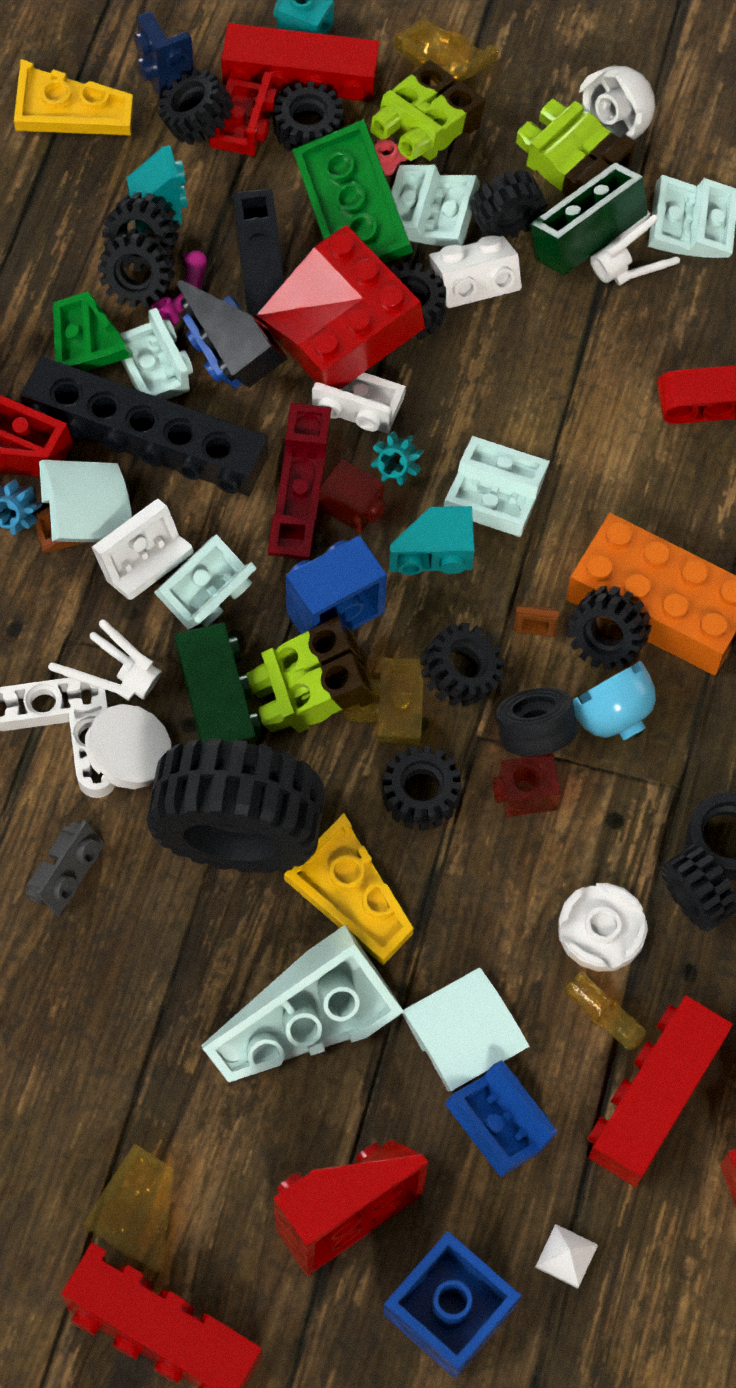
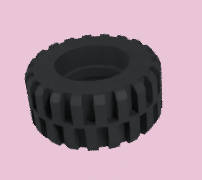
M199 739L191 740L186 745L180 743L173 746L159 759L147 814V825L153 838L157 839L158 844L163 848H170L173 854L180 857H188L192 862L203 865L205 863L213 865L214 868L226 870L228 868L246 873H251V871H260L261 873H273L274 870L288 871L292 870L294 866L300 867L305 864L316 852L326 789L319 774L316 771H312L309 764L303 760H295L294 755L283 751L280 753L272 750V747L259 744V746L247 744V741L234 740V742L223 741V739H209V741L205 742Z

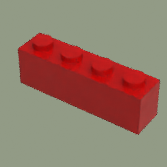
M228 23L221 57L222 84H227L228 77L261 84L264 72L273 73V88H278L279 92H283L288 86L294 91V84L301 82L302 88H308V81L314 82V88L316 89L319 88L320 84L326 85L327 93L333 89L337 93V98L373 102L379 67L380 41Z
M686 995L678 1008L670 1004L657 1024V1028L663 1031L655 1045L647 1041L634 1062V1065L640 1068L633 1082L624 1078L611 1099V1103L617 1106L609 1121L601 1116L591 1131L587 1141L594 1145L588 1158L636 1188L725 1041L733 1023Z

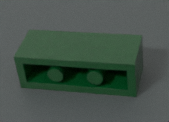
M615 162L530 223L537 261L565 276L645 217L648 212L643 176Z
M224 622L174 634L176 653L199 740L202 742L209 741V739H223V741L229 742L241 740L247 741V744L256 745V738L262 737V730L257 712L249 713L246 704L247 699H252L247 674L239 675L235 662L242 661L237 637H228Z

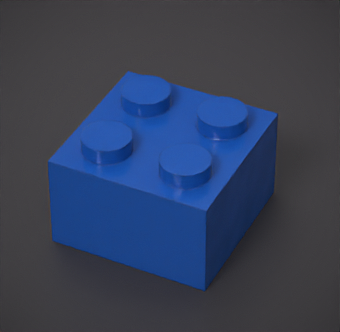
M360 535L348 542L342 540L333 544L325 554L312 561L304 560L299 562L286 574L287 615L300 634L336 616H339L353 631L385 613L387 574Z
M447 1231L384 1303L383 1315L456 1379L515 1310L521 1295Z

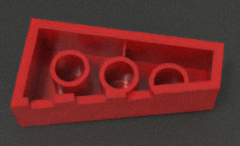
M91 1242L61 1292L69 1312L74 1315L71 1319L74 1325L93 1336L96 1335L98 1330L108 1334L115 1339L112 1346L134 1360H137L138 1356L142 1354L156 1362L153 1370L175 1384H178L181 1378L198 1388H246L263 1358V1351L260 1346L208 1314H203L201 1319L193 1315L195 1308L170 1290H161L159 1295L151 1291L153 1284L143 1277V1273L128 1264L120 1266L117 1270L106 1263L104 1255L107 1251Z

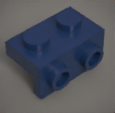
M149 11L137 16L138 33L134 34V40L141 58L137 59L136 62L142 79L144 81L150 80L159 98L163 99V92L165 89L172 90L170 84L174 80L179 83L182 81L181 75L185 73L189 77L192 75V70H194L192 38L188 32L166 38L154 15Z

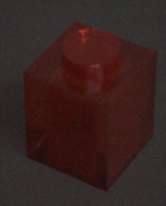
M341 459L319 489V509L361 533L369 521L375 523L385 509L386 501L383 500L384 482Z

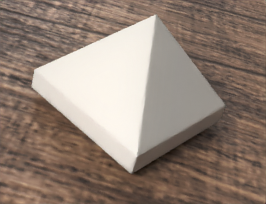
M555 1224L535 1268L579 1288L598 1244Z

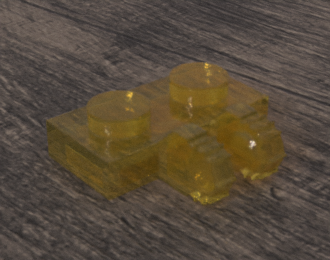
M382 657L381 680L370 679L375 696H380L379 704H369L361 707L357 703L344 710V717L352 722L371 723L378 720L377 743L420 745L424 678L422 679L421 675L424 665H420L421 659Z

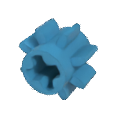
M16 479L7 483L5 487L0 486V527L10 529L12 535H16L24 527L29 529L38 522L33 513L42 506V503L37 502L32 486L28 488L19 486Z

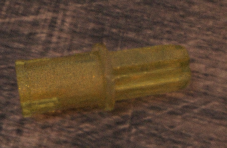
M585 972L579 973L575 980L578 981L577 985L586 993L581 991L571 981L566 987L564 994L572 998L593 1018L591 1023L594 1026L601 1025L627 1050L632 1051L638 1047L647 1035L646 1030L618 1005L619 999L616 996L610 998L587 977L588 975Z

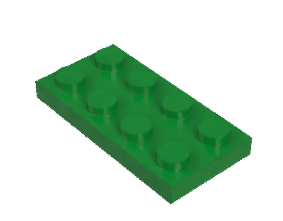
M364 119L292 149L324 240L347 224L384 264L413 252Z

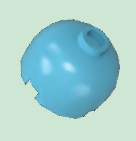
M637 662L588 690L579 698L573 699L576 719L585 730L595 736L607 738L620 734L623 741L645 729L646 727L642 720L653 711L656 694L651 676L643 662Z

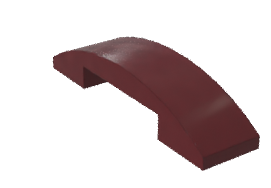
M290 403L284 459L276 511L273 514L268 556L310 560L323 484L331 407Z

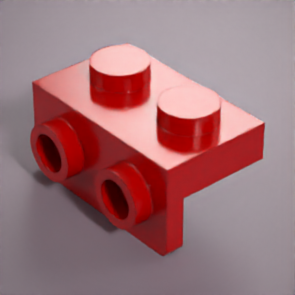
M264 72L261 84L228 77L225 89L231 95V101L234 103L233 109L229 110L232 115L230 119H223L226 125L222 130L218 127L214 130L216 135L209 138L210 148L250 156L256 155L259 142H266L270 123L267 115L269 111L274 112L276 98L279 95V89L273 88V73Z

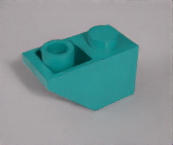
M171 145L163 146L126 177L128 195L131 198L134 193L141 192L142 199H144L150 193L155 195L153 202L156 204L162 198L167 202L163 209L168 211L172 208L175 212L172 221L178 220L179 225H182L181 208L188 207L184 184H186L182 160L174 161ZM133 220L135 228H138V232H143L145 229L153 230L144 221Z
M472 506L428 508L390 544L389 572H400L404 575H416L422 571H442L446 574H458L464 570H472L475 551Z

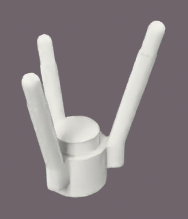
M647 210L648 214L590 257L591 266L600 280L604 283H609L614 279L617 285L620 286L632 278L680 263V258L676 256L628 270V265L632 263V257L626 247L658 221L657 215L649 217L650 212Z
M100 620L99 626L129 656L96 632H91L89 636L91 640L123 664L117 674V678L123 681L121 685L52 662L48 665L49 670L117 693L127 701H130L134 694L144 700L150 694L162 674L161 670L152 665V660L141 654L106 620Z

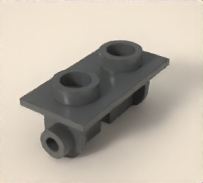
M83 820L81 825L77 822H72L69 827H63L61 834L48 852V855L57 860V862L53 865L42 861L31 880L26 884L28 891L25 896L36 904H41L43 901L58 917L75 895L77 887L91 865L96 862L100 851L105 845L87 821Z

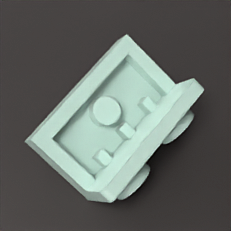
M157 308L148 310L149 323L120 333L133 353V357L121 361L136 390L168 400L190 391L188 375L193 373V368L186 351L182 350L179 352L174 343L177 342V337L169 319L163 320Z
M216 534L154 593L188 630L200 623L206 627L224 611L219 605L229 595L236 599L252 584L248 577L257 568L252 562L244 565Z

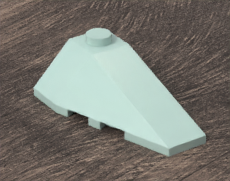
M344 925L305 952L204 1042L202 1048L225 1079L231 1082L281 1066L284 1060L306 1053H310L312 1056L324 1052V1047L349 1039L351 1043L365 1039L404 1011L368 955L347 926Z

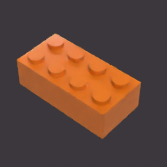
M609 512L570 576L566 600L578 606L590 591L594 589L596 592L602 586H607L608 592L613 586L620 587L619 595L624 596L627 591L633 593L634 595L630 601L635 604L641 600L644 607L640 613L648 612L650 615L647 625H651V632L647 636L649 637L647 642L716 676L736 641V575ZM599 616L600 618L618 626L613 620Z

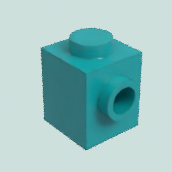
M277 0L273 16L277 18V29L328 35L334 25V0Z

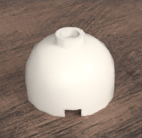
M626 66L606 67L588 75L580 86L579 93L583 92V103L581 104L584 107L583 111L594 115L602 126L619 138L626 134L634 140L642 135L650 125L656 108L655 96L650 83L638 71Z

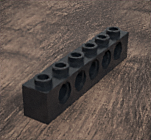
M40 356L20 394L23 405L67 423L70 435L76 439H90L103 444L104 447L112 452H126L140 457L151 466L159 467L162 465L178 471L188 479H201L213 483L227 493L235 494L238 492L250 496L268 459V436L43 356ZM65 401H75L68 405L62 404ZM103 414H111V415H112V416H110V417H108V418H100V417H99V416H101V415H103ZM141 427L150 428L149 430L143 432L136 431L138 428ZM181 440L188 442L184 445L173 444ZM215 454L226 455V457L220 459L212 458L211 456Z

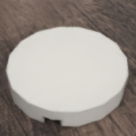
M120 704L106 708L95 717L85 735V752L92 768L98 774L102 772L104 776L109 778V783L121 788L138 789L152 784L159 759L171 749V740L165 726L152 713L133 705Z
M596 883V886H589L587 888L584 886L574 891L564 902L558 920L559 941L566 954L580 966L597 972L615 971L630 964L641 952L648 932L647 920L638 899L625 888L610 883Z

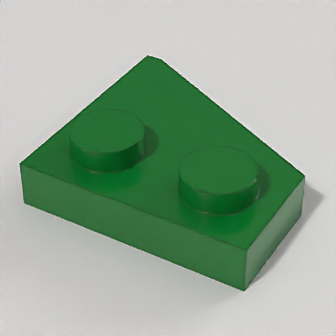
M88 291L52 302L55 361L82 371H89L133 357L132 350L97 300Z

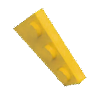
M21 59L14 114L15 131L131 135L134 106L132 94L91 81L85 84L67 79L66 73L54 69L51 73L34 68V63Z
M345 813L318 839L316 852L305 864L300 867L294 866L292 870L284 873V880L339 928L346 925L360 946L382 965L413 935L414 928L388 885L384 884L372 864V858L354 834L352 825Z

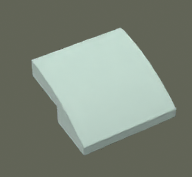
M399 165L391 192L409 241L444 247L449 245L463 246L472 216L470 201L474 200L473 195L476 191H479L480 187L477 176L440 175L436 165Z
M661 175L655 184L652 215H657L658 221L650 227L648 247L689 256L729 258L733 252L736 225V188L703 178L699 185L695 186Z
M472 436L460 460L457 476L446 496L444 507L472 506L473 522L521 537L550 461Z
M59 460L39 461L42 503H50L52 541L97 543L132 518L126 484L118 463Z
M481 968L475 969L405 1008L402 1013L421 1050L427 1052L447 1091H452L488 1071L498 1061H505L530 1047L505 1003Z

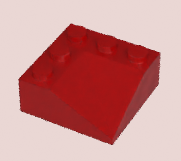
M347 224L315 246L256 315L257 320L270 329L279 344L314 382L337 389H342L425 329L421 301Z
M390 1140L383 1146L376 1142L356 1156L357 1164L314 1169L304 1177L298 1172L284 1180L277 1187L276 1190L279 1194L273 1197L275 1230L307 1277L423 1197L428 1161L423 1154L394 1140Z

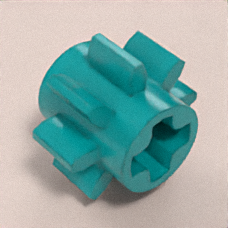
M393 431L387 436V444L378 441L373 446V449L379 453V456L370 465L371 467H378L379 471L383 474L381 476L382 482L388 478H396L400 486L406 482L407 472L413 476L420 472L421 467L414 462L424 451L421 449L416 450L412 443L413 435L408 436L406 439H398L396 432ZM395 452L401 455L400 464L393 461Z

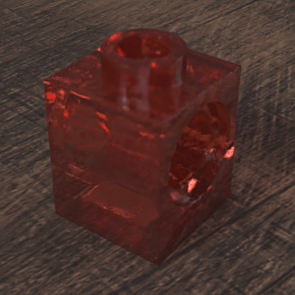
M553 754L501 761L499 776L493 777L492 782L496 803H503L506 817L555 811L558 809L561 791ZM528 781L535 786V789L529 792L521 791L515 786V783Z

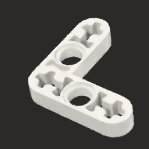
M72 678L0 687V702H5L7 707L5 715L0 717V731L70 722L75 770L80 790L92 798L107 796L114 790L115 785L109 783L110 779L102 775L100 783H93L90 777L92 776V767L85 752V744L79 739L82 731L91 726L95 717L108 708L105 689ZM90 690L93 696L91 704H83L81 699L82 691ZM67 692L70 708H64L61 693ZM40 695H50L56 700V704L50 711L38 712L32 708V702ZM24 698L23 702L27 714L20 713L18 699Z

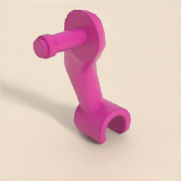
M194 250L190 253L186 252L182 256L187 271L185 282L201 290L207 267L206 256L199 250ZM180 292L173 300L169 297L160 298L152 303L151 309L157 308L163 320L169 319L172 325H175L180 320L179 314L184 310L180 302L184 296Z

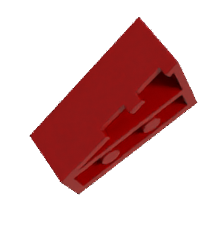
M0 395V473L40 477L39 461H65L74 445L67 423Z

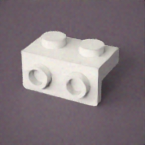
M485 236L476 243L464 246L449 245L442 248L440 252L429 254L430 268L435 271L436 277L440 276L442 278L443 287H446L445 305L448 308L512 293L522 288L518 253L504 236Z
M364 372L342 389L315 382L312 389V405L331 407V418L333 419L342 418L356 423L367 431L378 430L389 434L404 399L406 386Z
M158 498L92 546L106 581L129 600L138 596L194 554L192 545L178 534L167 505Z

